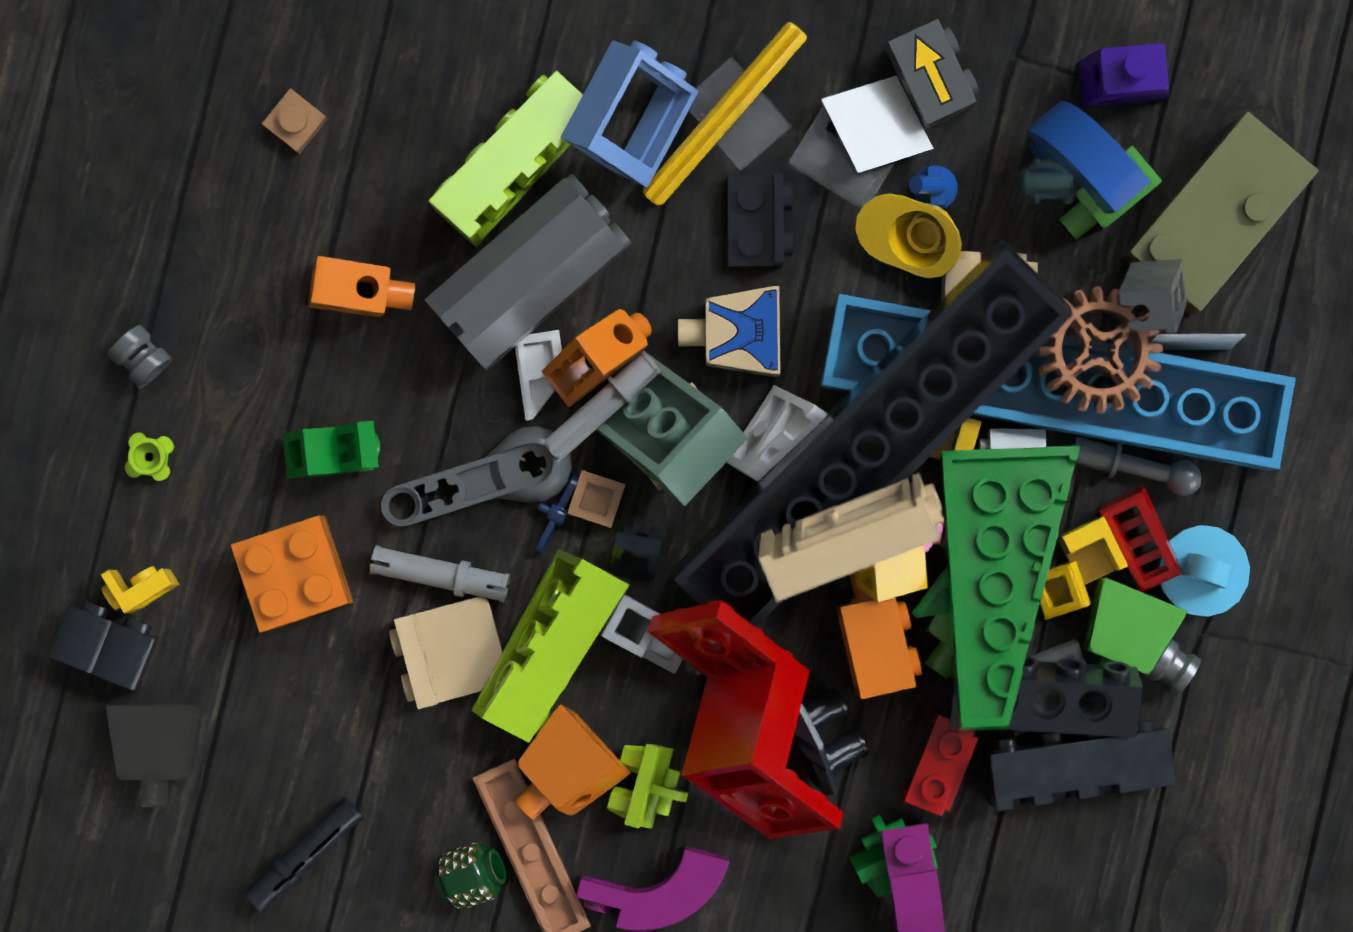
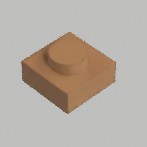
M290 88L262 124L300 154L328 119Z
M582 470L567 514L612 528L626 485Z

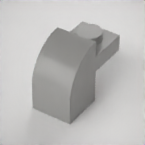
M625 594L599 632V635L674 674L683 660L648 633L652 616L659 615L660 613Z

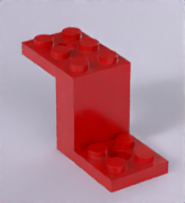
M711 601L708 604L686 609H676L673 612L652 616L648 633L707 677L682 776L769 839L840 829L844 812L829 802L823 793L813 790L801 781L795 772L786 769L810 670L793 658L791 652L779 647L765 636L760 628L751 625L737 614L731 605L725 602Z

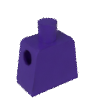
M1163 43L1102 48L1079 61L1082 107L1169 99L1165 44ZM1097 69H1099V83L1096 76Z

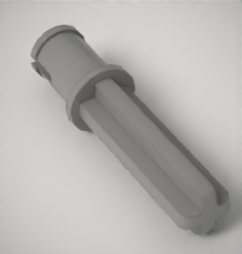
M642 350L640 355L614 378L609 375L607 377L609 383L545 439L544 444L546 448L558 460L563 459L626 402L632 405L634 403L632 398L663 371Z

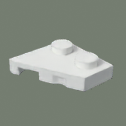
M774 385L744 431L748 439L726 463L752 479L759 481L825 419L827 413L816 405Z

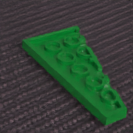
M1081 446L942 451L940 454L959 731L1007 729L1010 724L1028 646L1032 638L1039 603L1042 599L1059 533L1061 517Z

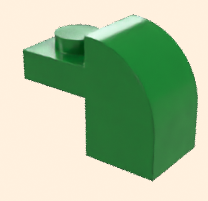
M374 421L355 422L337 427L301 429L282 434L287 479L355 473L379 467L380 441L375 433Z

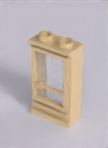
M917 473L912 475L913 483H910L907 478L796 521V528L791 529L790 524L783 526V532L778 535H774L773 530L761 533L759 560L776 600L780 601L939 540L937 524L944 522L940 511L942 506L933 484L924 486L920 474Z

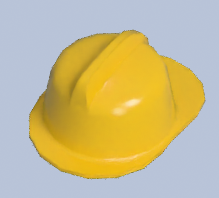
M888 193L873 197L863 205L857 215L855 230L859 243L869 255L881 262L917 276L934 278L941 277L952 270L960 258L962 243L959 230L949 214L939 206L928 203L924 204L902 195Z

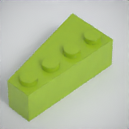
M555 71L550 78L542 75L526 93L529 99L517 111L514 108L511 109L499 121L495 128L497 131L485 144L481 142L466 158L465 164L453 176L446 179L429 200L435 211L476 248L570 146L569 143L560 137L583 94L558 71Z
M558 549L471 711L482 719L529 743L534 734L537 735L548 721L550 709L561 692L566 688L571 676L624 595L629 584L579 557Z

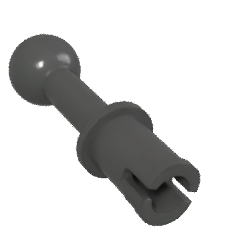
M1076 436L1072 443V446H1081L1075 464L1105 472L1108 478H1113L1116 470L1164 482L1168 489L1178 496L1192 495L1199 489L1202 482L1200 469L1196 464L1188 460H1179L1171 465L1121 453L1122 443L1116 442L1115 446Z

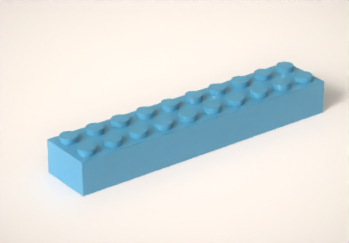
M839 294L835 302L820 388L849 393L930 310ZM1064 335L1062 356L1067 366L1077 357L1079 344L1075 337ZM1091 340L1089 346L1093 348L1088 350L1089 356L1081 362V365L1099 357L1106 361L1108 355L1104 353L1109 351V343L1100 342L1095 344ZM1046 341L1041 347H1049V342ZM1120 346L1118 357L1124 365L1123 371L1128 375L1134 362L1135 350L1131 347ZM1034 353L971 416L1271 471L1280 469L1296 378L1164 353L1148 354L1149 360L1157 361L1161 364L1160 370L1157 372L1146 370L1143 372L1152 380L1153 385L1151 388L1145 389L1135 383L1134 386L1140 394L1138 401L1132 402L1122 393L1123 409L1115 411L1108 398L1106 399L1107 407L1105 413L1096 414L1094 399H1090L1089 406L1084 412L1077 410L1079 396L1076 394L1067 404L1061 403L1060 397L1066 388L1061 385L1057 389L1049 391L1046 385L1057 377L1053 371L1045 375H1039L1037 370L1042 365L1050 363L1049 356L1037 357ZM1088 368L1075 377L1080 383L1092 388L1107 389L1116 386L1110 377L1106 378L1101 371L1094 368Z

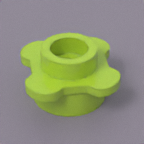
M143 433L133 434L128 441L131 448L128 453L129 461L125 464L126 473L133 478H137L140 475L152 476L156 481L167 479L170 475V468L167 465L168 457L174 450L172 440L166 436L152 439L147 438ZM147 453L153 454L154 458L152 461L145 459Z

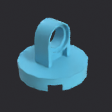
M1198 525L1184 529L1169 539L1183 571L1181 575L1160 584L1162 592L1170 604L1186 610V614L1208 617L1226 612L1240 601L1248 587L1250 565L1245 549L1235 536L1219 527ZM1163 557L1158 558L1157 568L1166 564Z

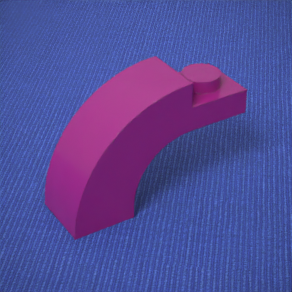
M928 824L882 830L881 837L892 900L894 932H945L940 888L934 865Z
M685 845L681 860L675 870L666 879L655 885L634 888L582 874L576 897L585 899L583 906L594 911L610 913L611 907L620 909L616 924L617 928L627 930L663 928L689 917L712 897L726 874L730 860L727 856Z

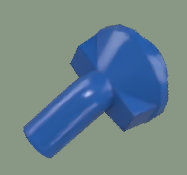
M932 165L923 168L916 176L910 179L909 189L916 201L945 209L953 203L957 195L958 184L950 170L943 166Z

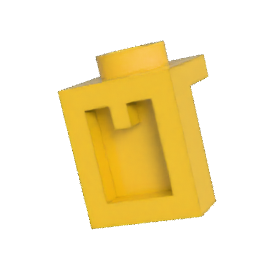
M154 566L132 577L130 581L133 587L130 589L117 570L109 569L101 574L106 585L101 587L105 598L114 610L121 608L126 614L137 612L180 585L171 569L162 568L157 571Z

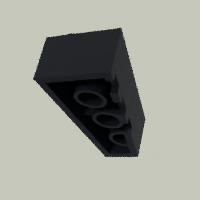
M1156 720L1138 721L1136 738L1083 734V737L1065 739V733L1046 732L1037 734L1038 742L1019 744V737H1005L991 740L992 748L981 749L987 802L997 811L1013 809V801L1036 806L1053 803V801L1057 800V796L1066 795L1067 799H1083L1097 797L1103 794V790L1112 789V793H1123L1177 785L1170 730L1164 727H1156Z

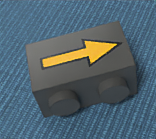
M936 19L888 41L885 51L924 131L973 109L977 102L974 95L979 94V88L969 68L963 71L955 56V54L960 52V48L950 27L943 29L939 19Z

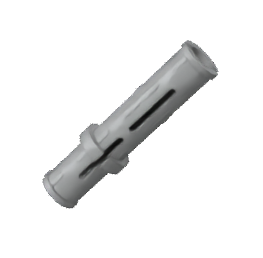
M377 545L371 560H374V564H370L369 571L373 575L378 574L454 591V596L464 597L466 593L499 600L502 603L506 600L508 592L506 587L510 583V574L471 567V562L462 560L460 564L381 548V546Z

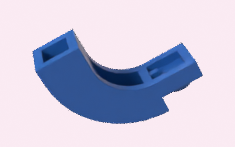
M1059 101L1025 130L1034 141L1028 148L1039 161L1051 159L1061 165L1086 190L1105 214L1116 213L1151 183L1125 150L1098 123L1082 110L1066 101Z

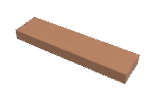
M514 758L473 777V781L542 932H580L591 927V923L580 899L576 897V890L541 814L533 820L515 802V799L528 787L516 759Z

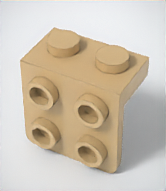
M476 597L394 619L396 629L389 630L395 656H404L408 673L401 675L408 702L415 700L418 709L482 691L503 652L491 606L485 597Z

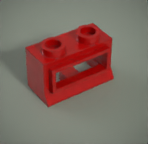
M934 712L931 721L935 723L909 789H903L900 797L904 802L941 816L944 810L950 812L978 738L974 736L976 730L959 731V727L950 726L949 718Z

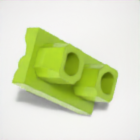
M655 744L624 746L620 761L630 772L638 774L634 790L615 786L611 792L607 808L613 813L626 818L625 825L634 828H652L656 813L669 816L673 800L687 801L688 792L676 788L680 771L669 768L673 748Z

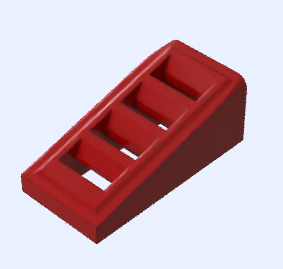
M1144 486L1102 505L1099 512L1105 518L1140 592L1183 573ZM1136 506L1138 507L1139 514L1123 521L1120 520L1118 514ZM1146 523L1149 530L1130 539L1128 538L1127 531ZM1153 540L1155 541L1156 548L1136 556L1133 549ZM1163 557L1166 564L1149 572H1143L1142 565Z

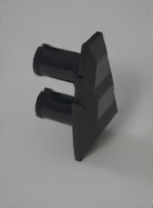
M832 689L827 694L804 705L801 704L790 749L793 758L806 770L812 783L825 796L838 792L834 779L835 771L868 756L866 743L856 730L825 746L816 729L848 714L846 702L836 689Z

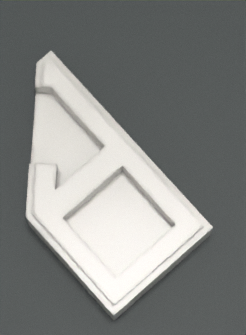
M559 330L529 334L515 346L526 421L534 420L555 391L541 371L562 351Z

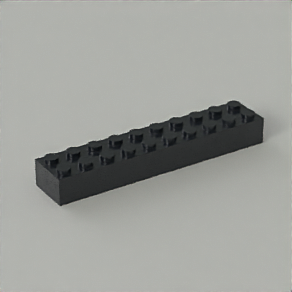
M1002 239L826 415L825 419L798 443L676 565L674 580L700 605L708 604L711 601L725 602L731 605L735 612L751 625L757 627L784 600H776L759 560L761 533L773 530L774 535H778L783 532V526L790 524L791 529L796 528V521L907 479L1074 315L1069 303Z

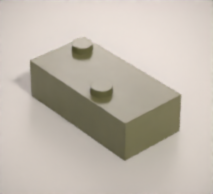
M1247 112L1233 124L1122 258L1129 264L1133 262L1182 259L1187 297L1185 311L1193 316L1203 310L1319 170L1250 112Z

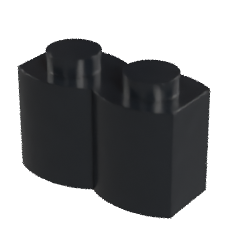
M85 599L81 607L74 604L69 605L48 656L131 690H138L159 641V638L149 634L152 626L127 616L124 624L107 617L110 609Z

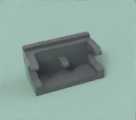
M1182 259L1133 262L1130 264L1119 291L1120 305L1133 307L1138 304L1145 305L1150 311V316L1146 319L1134 318L1129 320V328L1136 331L1166 330L1167 334L1177 333L1187 305Z

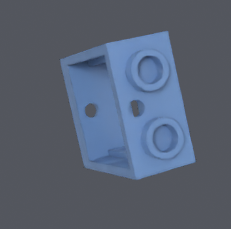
M612 40L560 138L619 177L648 188L699 91L684 81L687 74L683 70L665 61L661 64L657 62L655 58L658 53L652 48L633 40L631 46ZM635 71H637L658 87L626 148L623 150L603 137L602 133Z

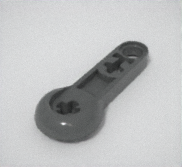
M538 426L523 427L509 434L483 459L389 489L381 502L382 513L391 524L404 527L496 498L525 503L545 502L558 495L568 483L572 469L571 456L569 453L563 459L558 460L546 448L544 442L553 433L552 430ZM529 452H534L537 458L544 457L546 460V468L540 467V470L543 471L542 475L533 478L529 471L522 472L520 467L521 461H527L523 456ZM446 479L449 485L458 486L459 493L452 496V504L446 505L443 499L430 501L428 504L433 510L424 514L423 499L416 490V487L425 485V494H429L440 489L439 481ZM399 493H407L415 501V511L407 519H397L390 511L391 499Z

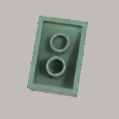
M650 356L663 372L660 375L658 374L632 398L634 401L632 405L626 402L601 424L596 431L657 485L685 506L748 438L722 407Z

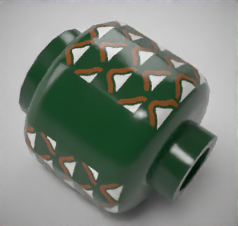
M471 843L444 853L439 860L438 872L434 875V884L439 896L442 899L447 898L458 909L470 908L495 899L501 891V885L506 881V871L501 856L495 849H489L482 843Z

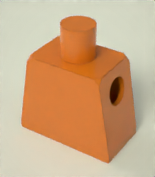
M317 256L313 262L307 307L381 317L385 312V307L411 310L415 283L389 280L391 268ZM357 282L370 283L374 289L373 297H361L356 290Z
M618 309L575 337L541 372L566 405L570 407L608 380L607 377L609 375L612 377L622 370L648 346L646 338L651 335L650 323L640 313L628 316L624 310ZM585 357H586V359L589 361V363L592 365L593 368L590 369V368L586 365Z
M560 704L518 761V767L532 783L515 799V802L533 820L550 804L558 811L571 816L624 780L631 772L575 711Z

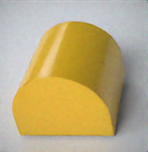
M1076 560L1049 569L1040 601L1045 620L1091 605Z

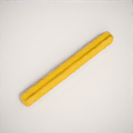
M788 22L782 27L656 172L648 188L643 187L642 192L652 203L657 206L665 203L806 41V34L797 25Z

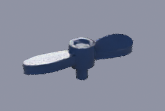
M571 475L558 505L554 503L550 507L541 502L538 511L547 515L546 520L549 523L537 544L535 553L542 556L550 544L556 526L562 527L568 515V510L565 506L577 486L578 476Z

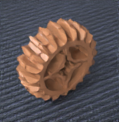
M1094 287L1090 295L1091 302H1088L1082 290L1074 292L1073 300L1076 307L1074 308L1069 303L1074 315L1047 340L1049 347H1040L1035 352L1037 357L1049 356L1050 363L1044 364L1037 369L1039 375H1045L1053 371L1057 377L1050 381L1046 388L1049 391H1053L1063 385L1066 388L1060 397V402L1063 404L1071 401L1075 394L1078 395L1077 410L1080 412L1086 411L1090 399H1094L1096 414L1105 413L1107 407L1106 399L1108 398L1115 411L1123 409L1122 393L1130 401H1138L1140 394L1134 384L1136 383L1145 389L1151 388L1153 382L1143 372L1144 370L1157 372L1161 367V364L1157 361L1149 360L1148 354L1161 353L1163 346L1161 344H1148L1147 339L1158 334L1160 330L1136 331L1128 327V322L1131 319H1146L1149 317V310L1146 309L1135 316L1131 313L1134 308L1133 306H1119L1120 290L1113 289L1110 292L1107 302L1103 301L1101 287ZM1102 313L1114 317L1122 324L1111 332L1104 333L1098 331L1091 323L1087 324L1081 315ZM1070 325L1075 332L1074 337L1079 344V352L1077 357L1066 366L1062 356V341ZM1131 335L1135 354L1132 368L1128 375H1126L1122 369L1124 365L1118 357V350L1121 343ZM1114 336L1116 337L1108 345L1109 351L1104 353L1108 355L1106 361L1099 357L1081 365V362L1089 356L1088 350L1093 348L1089 346L1091 340L1098 344L1102 341L1106 342ZM1088 368H1094L1101 371L1106 378L1110 377L1116 386L1107 389L1092 388L1080 383L1075 377Z

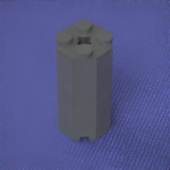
M572 173L567 178L562 179L425 299L434 312L487 371L632 244L631 240L616 223H613L610 227L608 226L611 223L608 218L610 214L593 194L585 200L589 193Z

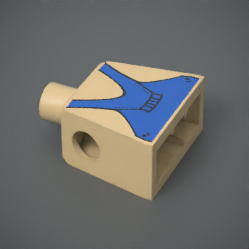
M779 286L707 298L705 300V319H678V347L706 346V366L779 377Z

